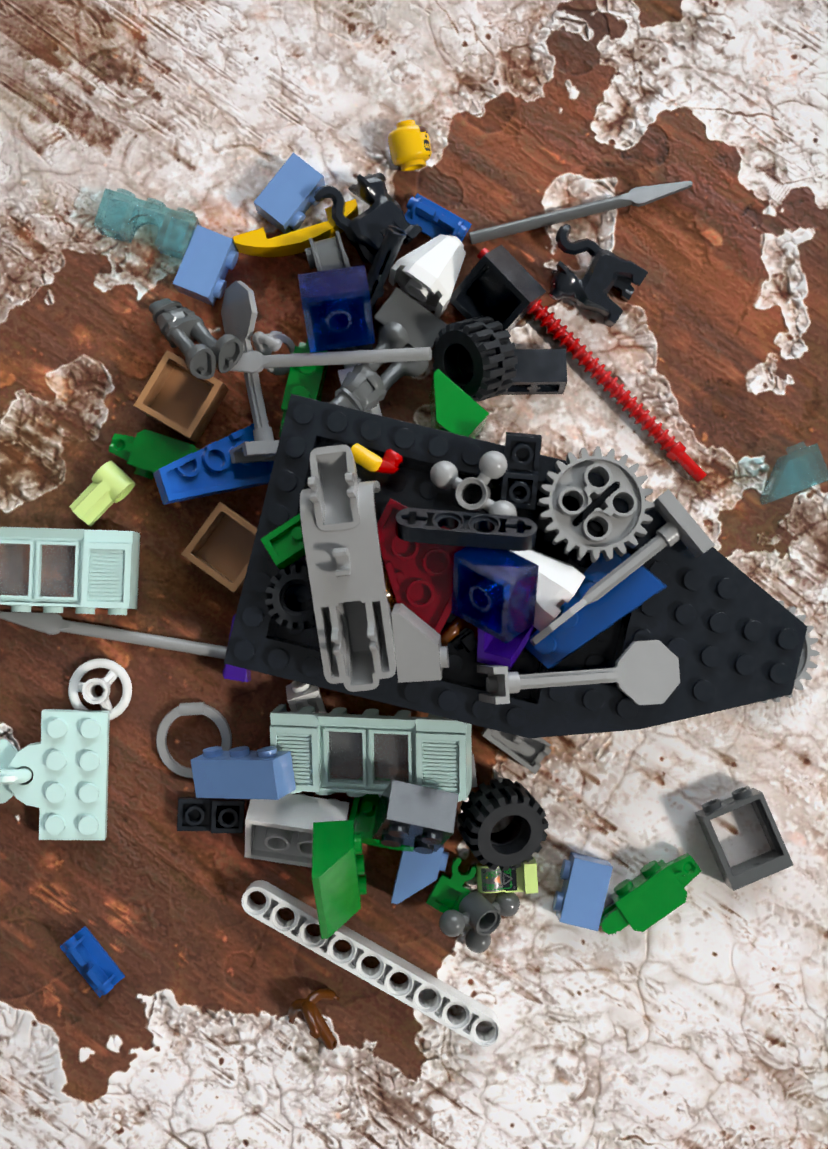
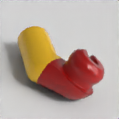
M359 443L351 447L355 462L371 472L393 474L399 470L398 466L403 461L402 455L392 449H387L383 458Z

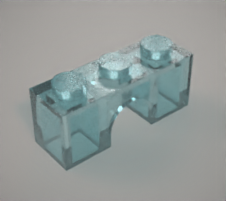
M105 188L93 224L102 235L132 244L134 235L141 226L155 225L158 227L155 245L160 253L183 260L196 226H201L194 212L178 207L177 211L167 208L163 202L153 198H147V201L135 198V194L125 189L118 188L117 191Z

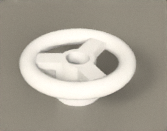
M97 658L83 663L75 670L69 682L68 695L74 710H89L80 701L78 692H82L83 698L88 703L100 704L101 710H110V720H113L128 707L132 696V683L128 673L121 665L109 659ZM106 668L110 670L104 678H93L86 682H80L81 678L92 669ZM119 677L122 684V697L113 708L109 699L110 686ZM96 685H100L103 689L101 696L95 694Z

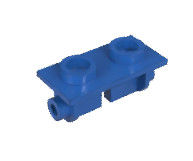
M418 193L415 198L412 196L406 206L408 210L404 215L407 222L411 225L418 224L423 229L421 232L431 238H435L440 234L453 235L462 242L472 225L470 222Z
M86 926L60 946L61 950L99 998L102 995H106L114 988V985L125 977Z

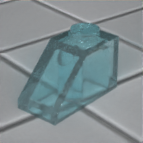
M801 442L786 448L787 455L777 459L760 497L762 505L828 481V469L817 443L806 447L805 442Z

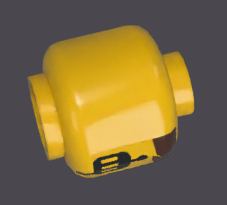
M405 120L397 123V129L388 135L392 163L395 166L401 167V171H414L424 168L426 166L425 162L430 159L432 154L427 128L415 125L414 120Z

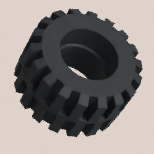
M479 316L446 325V328H442L438 332L439 337L435 338L433 343L435 350H432L434 371L437 369L442 371L474 401L479 402L501 395L506 392L507 388L512 386V378L516 377L517 373L515 364H518L517 356L514 355L516 348L514 342L511 343L509 339L511 335L507 330L503 331V325L499 321L494 322L491 317Z
M503 778L500 783L498 779H492L487 786L484 782L478 785L479 790L475 793L473 791L469 793L468 802L463 801L460 807L463 813L458 814L459 832L473 855L482 865L486 864L489 869L496 870L499 866L501 871H508L510 866L516 869L521 867V862L525 860L527 862L533 859L531 855L534 852L539 853L542 849L540 842L546 841L547 837L544 830L548 828V821L544 818L546 814L543 808L529 791L517 781L513 783L510 779ZM514 815L511 823L505 829L491 833L499 820Z

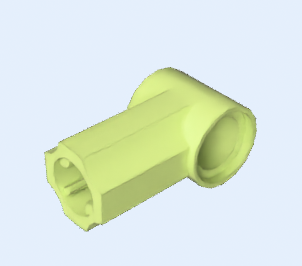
M113 461L106 462L95 472L92 477L93 482L69 506L89 526H92L113 503L123 500L135 487V482Z

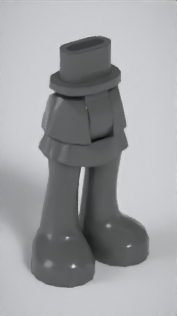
M165 298L150 304L149 311L153 314V321L159 327L166 340L169 341L170 346L180 349L185 356V364L188 371L195 377L210 379L214 376L216 367L221 373H226L242 357L243 344L236 336L224 334L217 341L205 327L202 318L196 316L188 308L183 307L180 302Z
M388 322L379 332L378 343L375 349L404 348L409 341L406 329L397 322ZM392 362L380 376L376 373V370L383 363L355 365L353 371L347 373L341 387L335 391V398L330 403L366 412L376 407L378 402L385 398L387 391L403 376L417 377L423 374L428 369L429 362Z

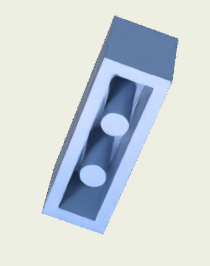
M214 746L203 749L202 755L191 759L196 798L279 800L296 790L291 751H277L276 746L262 747L257 749V751H250L248 746L235 747L229 751H223L221 746Z

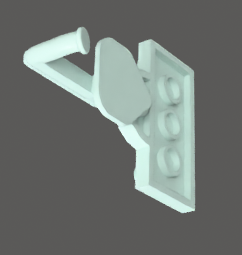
M44 709L41 713V742L30 743L18 751L8 740L0 739V804L7 802L14 795L16 799L25 805L39 808V840L106 839L110 710Z

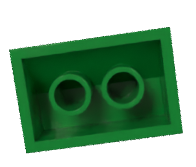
M437 369L433 374L429 395L431 428L476 438L481 433L489 413L442 371Z
M354 820L313 822L312 883L322 939H328L361 909V895H367V878L364 854H362L361 833L355 834Z

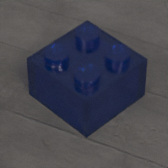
M364 265L298 274L310 353L375 343L370 294Z
M476 547L463 548L454 554L452 613L502 642L508 643L534 625L539 565L510 550Z

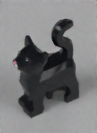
M380 172L373 175L368 174L365 177L359 174L357 176L358 183L352 184L348 188L350 192L370 206L366 211L351 220L344 215L346 202L342 192L336 187L330 185L322 186L315 191L314 195L316 202L323 201L325 198H331L333 201L332 219L340 229L345 231L347 239L356 248L361 260L369 269L388 225L399 227L407 233L406 238L403 240L404 245L410 243L423 230L418 224L411 225L407 222L400 204L387 193L386 178Z
M565 224L559 228L556 234L558 247L564 253L572 255L587 251L591 255V261L582 279H578L563 262L559 261L556 265L557 270L551 272L553 278L550 282L549 295L554 300L562 298L571 299L582 309L600 313L604 316V323L608 327H612L621 316L623 310L609 298L608 292L612 287L616 288L620 292V298L627 302L634 292L631 282L640 286L648 272L634 262L619 258L611 251L602 249L597 242L588 238L570 242L568 236L571 226Z

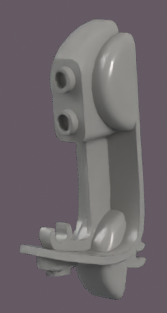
M342 444L318 447L310 453L311 477L308 478V486L310 488L303 489L300 493V518L324 677L327 682L332 684L343 683L348 691L373 690L379 686L380 679L390 678L395 675L397 665L391 609L387 601L375 512L374 493L381 490L380 483L377 480L361 482V479L358 478L354 456L349 446Z

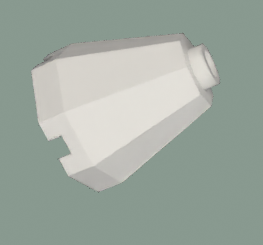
M440 234L398 259L390 269L388 281L392 286L397 282L401 291L430 312L435 311L434 315L440 318L447 309L466 255L463 249L464 245L456 236Z
M531 549L526 551L504 550L495 562L500 566L496 574L529 623L540 632L561 612L559 608L564 602L568 603L585 579L584 574L573 565Z

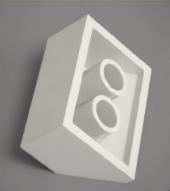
M290 793L279 800L250 799L245 819L244 857L312 868L313 822L348 820L350 802Z

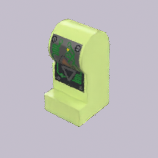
M534 857L529 862L526 860L521 862V867L515 869L513 866H510L508 871H501L499 866L496 870L489 869L486 864H476L478 892L538 893L537 863Z

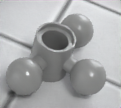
M498 451L486 452L479 461L481 473L477 478L469 477L462 480L458 477L456 466L449 461H439L431 468L430 479L432 483L441 489H448L450 487L455 489L456 499L463 508L470 511L484 509L489 512L488 514L517 517L516 508L511 502L506 500L495 502L490 499L491 493L487 486L491 479L503 476L507 470V460L502 453ZM471 485H479L483 492L481 500L476 504H468L464 498L465 490Z

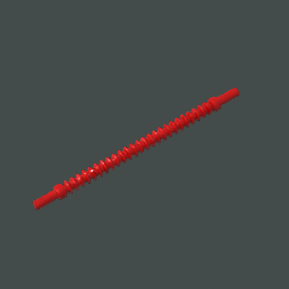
M485 247L479 252L477 257L481 259L490 251ZM539 299L527 314H534L533 320H539L541 322L540 327L545 326L547 328L546 333H552L554 335L552 339L560 341L559 347L565 346L566 353H572V360L578 359L577 365H583L585 367L584 372L589 371L591 373L590 379L596 378L598 380L597 386H604L603 392H610V399L616 398L615 404H621L623 406L622 411L627 410L629 412L628 418L634 417L636 419L634 424L640 423L642 425L641 431H648V438L654 437L653 443H659L661 445L660 450L665 449L667 451L666 457L671 462L676 461L699 483L707 474L685 452L686 447L680 441L676 443L674 441L675 436L670 437L668 435L669 430L661 428L663 425L661 422L658 424L655 422L656 416H649V409L643 410L644 404H638L636 402L637 397L634 396L632 398L629 395L631 391H625L623 389L625 385L617 383L618 377L612 378V371H605L606 365H600L598 363L599 358L594 359L592 357L593 352H587L585 350L587 346L579 344L580 338L574 339V332H567L568 326H562L560 324L561 319L556 320L554 318L555 313H549L547 311L549 307H543L541 305L542 299Z

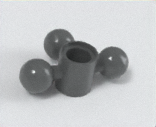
M471 892L460 902L459 911L447 910L441 915L439 919L440 930L446 936L456 937L463 932L466 924H470L472 928L466 934V945L472 952L482 953L489 948L491 944L490 934L499 926L501 916L511 917L518 912L520 907L519 898L514 892H500L495 897L494 902L490 903L480 892Z

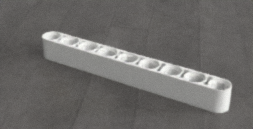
M256 880L244 892L241 900L242 907L247 914L479 1046H491L499 1039L500 1027L498 1018L491 1008L344 925L328 939H322L321 935H310L306 927L314 923L319 925L317 910L267 881ZM254 891L262 892L266 897V903L262 905L255 904L250 898V893ZM283 907L290 908L295 917L292 920H283L279 916L278 910ZM338 940H346L352 948L347 952H340L335 948L334 943ZM367 956H374L379 960L380 964L375 968H368L363 964L362 960ZM396 972H402L407 975L408 980L403 984H396L390 977ZM429 988L436 992V996L431 1000H425L419 996V993L423 989ZM453 1005H460L464 1008V1012L459 1016H453L448 1013V1009ZM482 1021H488L493 1024L492 1028L487 1032L477 1030L476 1026Z

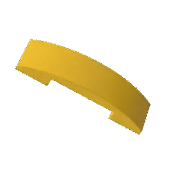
M356 199L345 203L344 215L350 220L359 215ZM331 206L325 208L328 221L270 239L267 238L264 227L233 236L239 253L258 257H282L305 252L306 248L311 247L309 242L311 237L316 242L334 237L337 230L341 234L343 230L332 219Z

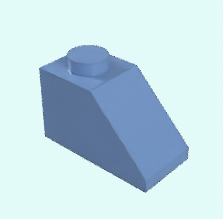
M444 844L437 852L433 851L431 854H422L414 850L413 852L402 851L392 891L391 903L399 904L436 881L439 871L445 872L449 852L444 851Z

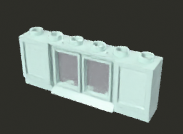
M0 527V605H11V612H31L32 606H43V613H63L64 607H76L75 614H95V608H108L107 615H127V609H137L140 533L118 530Z
M280 704L270 713V746H276L277 751H291L296 790L290 794L302 791L315 792L318 795H331L334 792L347 793L350 797H361L366 794H378L381 797L390 782L397 780L458 794V802L467 800L472 789L471 724L431 714L428 717H411V711L400 710L395 716H380L378 709H367L362 715L347 714V709L343 707L334 708L330 713H315V707L313 706L302 707L298 712H287L286 704Z

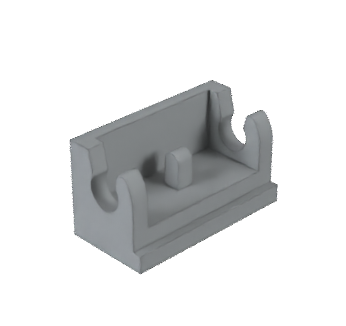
M485 727L480 732L483 737L534 774L540 769V763L543 758L551 752L549 748L551 744L543 738H525Z

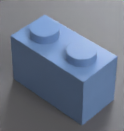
M293 153L255 199L254 205L257 213L284 234L289 233L292 229L297 230L306 218L305 213L312 204L316 206L319 203L315 201L314 195L315 191L325 186L324 176Z
M197 225L173 281V285L178 292L214 306L216 299H221L227 285L225 277L228 270H233L238 261L239 252L234 240Z
M570 852L569 860H563L560 872V879H564L561 892L556 891L553 901V910L556 911L559 922L598 931L613 869L609 861L575 852Z

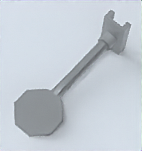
M235 281L225 289L221 316L225 334L236 336L243 344V353L254 351L251 337L253 336L258 311L254 291L242 281ZM244 373L255 428L253 430L254 441L244 442L230 450L232 464L272 462L275 460L279 440H274L272 427H269L259 374Z
M669 489L666 490L653 502L655 510L666 522L665 525L656 531L657 535L589 588L579 602L530 640L531 644L535 646L584 606L599 600L664 547L670 548L681 540L692 555L698 558L715 544Z
M659 640L633 641L615 662V667L519 675L517 671L508 672V666L477 665V673L488 674L486 688L489 693L479 694V701L495 705L510 704L509 694L519 693L520 689L613 682L636 705L663 704L680 684L679 658Z

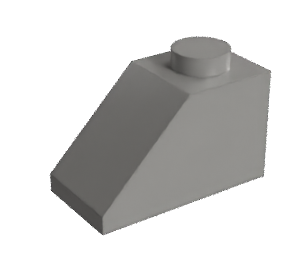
M395 604L391 617L397 659L398 683L441 680L444 668H449L448 646H442L441 635L404 604Z

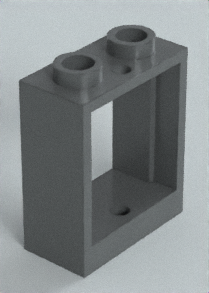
M749 786L733 791L731 793L732 797L724 801H720V799L708 801L702 805V810L695 812L723 880L733 891L794 865L763 792L755 788L750 789ZM751 803L771 851L730 868L710 820Z

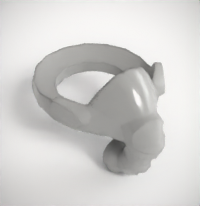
M258 331L252 336L255 350L263 355H271L272 351H278L282 343L287 345L290 354L294 353V342L291 338L282 334V332L271 331L264 334ZM290 367L265 368L274 375H285L290 371Z

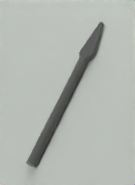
M682 181L635 187L629 193L469 232L470 243L473 245L630 205L644 206L692 187L693 182Z

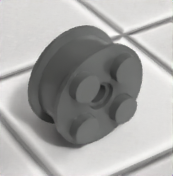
M339 230L335 231L334 237L314 242L312 237L309 238L311 247L306 248L305 252L310 269L317 268L320 280L314 281L319 301L326 300L328 309L331 308L332 302L352 297L354 301H357L350 264Z

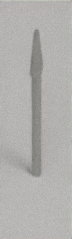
M431 347L275 355H263L259 351H250L243 353L238 363L230 371L255 374L261 372L264 368L428 361L432 359Z
M0 612V619L49 635L65 632L225 659L228 648L209 643L65 620L56 613Z

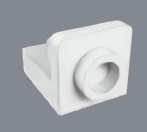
M293 681L286 686L287 701L291 712H298L305 706L315 707V713H327L319 687Z

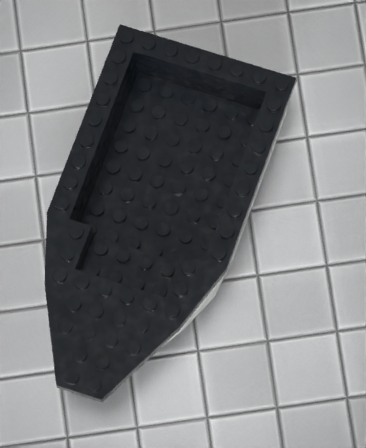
M291 394L224 664L525 738L638 730L792 695L808 626L714 547H711L704 554L695 558L681 540L670 548L664 547L643 564L644 567L668 587L653 595L641 606L615 622L614 625L588 641L587 644L554 667L548 669L524 647L511 670H508V672L517 671L521 675L615 667V662L633 641L659 640L679 658L680 684L663 704L636 705L617 687L615 682L520 689L519 693L509 694L510 704L495 705L479 701V694L489 693L486 688L488 674L477 673V665L488 664L477 662L478 646L469 653H466L463 648L457 652L451 642L447 645L449 668H444L441 680L398 683L396 666L395 675L390 678L380 679L379 686L373 690L352 692L348 691L343 683L332 684L327 682L323 672L316 624L308 629H289L275 622L276 620L268 612V606L265 604V599H267L266 587H269L270 579L276 576L280 569L276 566L260 540L300 513V493L303 489L310 488L308 486V478L311 477L309 460L311 451L318 447L342 444L351 448L354 444L359 443L383 458L387 449H392L402 455L403 461L398 466L399 470L393 474L371 472L355 462L357 475L361 482L377 480L380 483L381 490L374 493L376 520L378 523L390 498L408 508L488 514L489 512L484 509L470 511L463 508L456 499V490L452 487L448 489L436 487L430 479V471L437 462L449 461L456 466L458 477L462 480L469 477L477 478L481 473L479 469L481 457L488 451H498L504 455L505 446ZM540 454L535 510L516 508L517 517L528 518L537 526L536 542L531 550L571 564L584 574L593 563L590 559V553L586 552L581 560H577V549L575 548L569 553L564 554L566 543L562 541L553 545L552 542L557 536L556 532H544L550 521L539 520L540 514L546 511L547 508L538 506L537 502L541 498L548 497L539 491L542 484L552 485L545 478L548 471L558 474L554 467L558 460L567 465L565 460ZM588 474V481L591 485L595 487L604 486V479L600 474ZM502 476L497 479H491L487 485L491 493L490 499L495 502L500 500ZM613 483L597 500L592 501L587 509L572 521V524L578 526L589 514L600 507L619 488L618 483ZM471 485L465 490L464 498L468 504H476L481 500L483 495L481 487L479 485ZM572 496L562 498V504L567 510L577 511L579 509V502L576 498ZM613 499V507L616 511L628 513L629 507L624 499ZM655 508L644 512L651 516L653 520L650 524H640L645 528L647 534L644 537L634 535L638 545L631 548L624 543L626 551L630 555L657 535L656 531L666 524ZM595 521L587 523L589 534L594 537L603 536L601 524ZM444 526L448 529H455L454 527ZM478 529V530H476V531L483 532V533H485V532H491V531L485 530V529ZM485 548L466 583L487 612L490 611L503 589L507 590L496 574L500 566L495 563L504 550ZM381 554L387 601L392 612L397 602ZM306 555L286 568L294 565L307 567ZM294 584L285 593L286 605L295 612L306 610L312 602L311 591L303 584ZM510 595L509 613L525 617Z

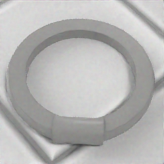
M204 702L180 703L179 706L165 715L157 730L156 747L159 757L168 769L182 777L193 778L192 768L185 767L175 761L167 747L168 730L178 717L189 715H205L209 717L220 730L223 751H229L232 747V733L227 720L218 710Z

